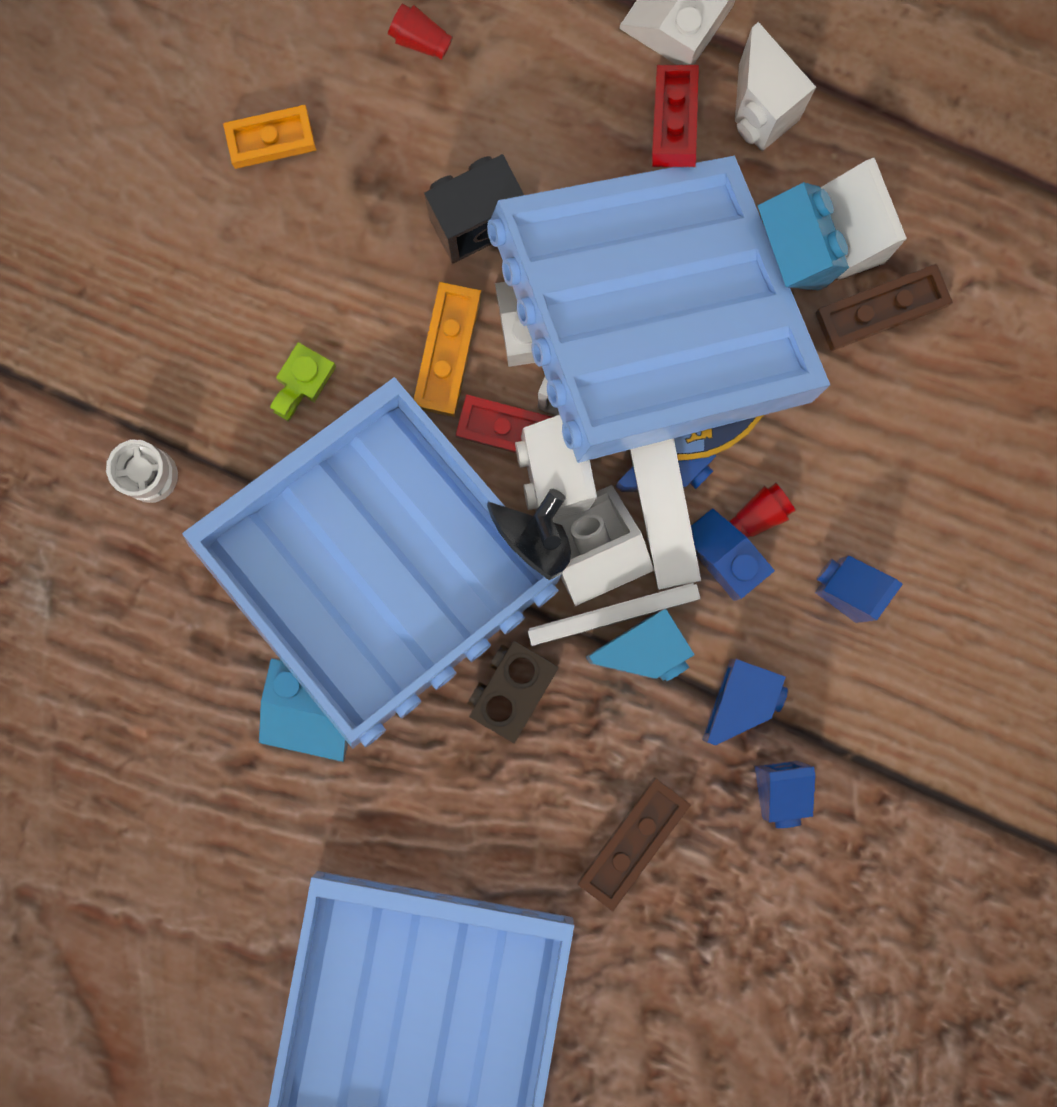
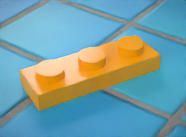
M439 282L414 395L415 402L423 411L452 417L456 415L481 300V290Z

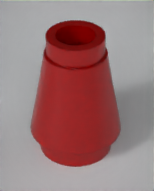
M403 3L397 10L388 30V35L396 39L395 44L432 57L435 56L440 60L444 58L453 39L451 35L447 34L445 30L415 5L410 8Z
M774 483L769 488L764 485L729 522L747 538H752L789 521L788 516L795 512L796 509L780 486Z

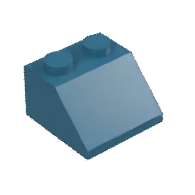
M803 182L757 205L786 287L819 291L826 288L849 268L845 255L848 254L846 240L842 233L835 229L830 215L834 212L833 203L828 193L821 189L820 186Z
M663 609L586 656V659L592 665L647 678L657 679L660 677L662 681H669L689 668L686 660L695 654L667 609Z
M271 658L261 699L259 743L344 762L348 742L280 658Z

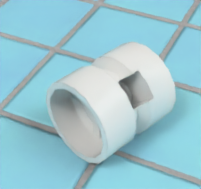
M128 440L120 443L111 451L107 460L106 473L111 485L117 491L142 502L155 503L167 498L173 492L178 482V470L174 460L164 451L143 440Z

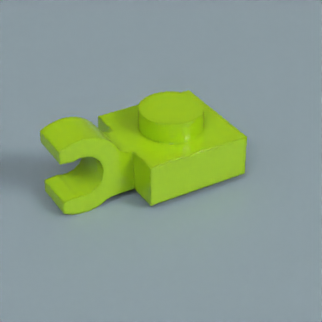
M298 342L276 377L278 382L285 385V387L276 395L270 406L274 410L273 413L289 422L303 397L315 403L336 369L335 363Z

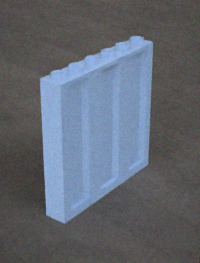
M735 155L697 162L696 167H671L498 200L493 215L488 221V236L491 244L499 249L503 260L502 273L504 280L508 286L513 287L517 298L518 318L521 324L527 326L532 338L534 361L539 367L542 366L547 379L548 399L554 408H558L563 422L562 435L564 442L569 449H573L578 463L812 403L830 386L792 291L784 284L766 229Z
M395 377L182 533L188 546L352 749L360 742L364 747H367L376 741L386 731L383 726L386 721L396 713L400 718H403L413 711L422 702L418 696L431 685L438 690L457 674L453 667L467 657L472 662L481 656L491 646L488 639L500 629L504 634H507L525 619L522 612L535 602L538 607H541L559 591L555 585L561 577L559 575L551 580L546 579L528 565L507 544L498 532L487 508L488 501L504 506Z
M317 871L310 881L268 1107H543L574 930L573 917Z

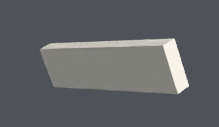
M674 438L630 449L658 590L701 581Z
M691 583L529 628L528 635L531 646H536L663 609L694 602L701 598L697 584Z

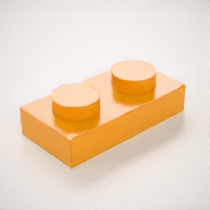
M306 105L223 123L231 163L235 169L317 151Z

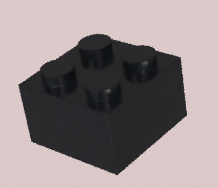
M503 154L493 159L491 156L480 158L469 166V171L455 178L451 175L442 177L431 184L429 191L424 192L430 221L452 264L492 245L488 236L487 225L498 200L524 195Z

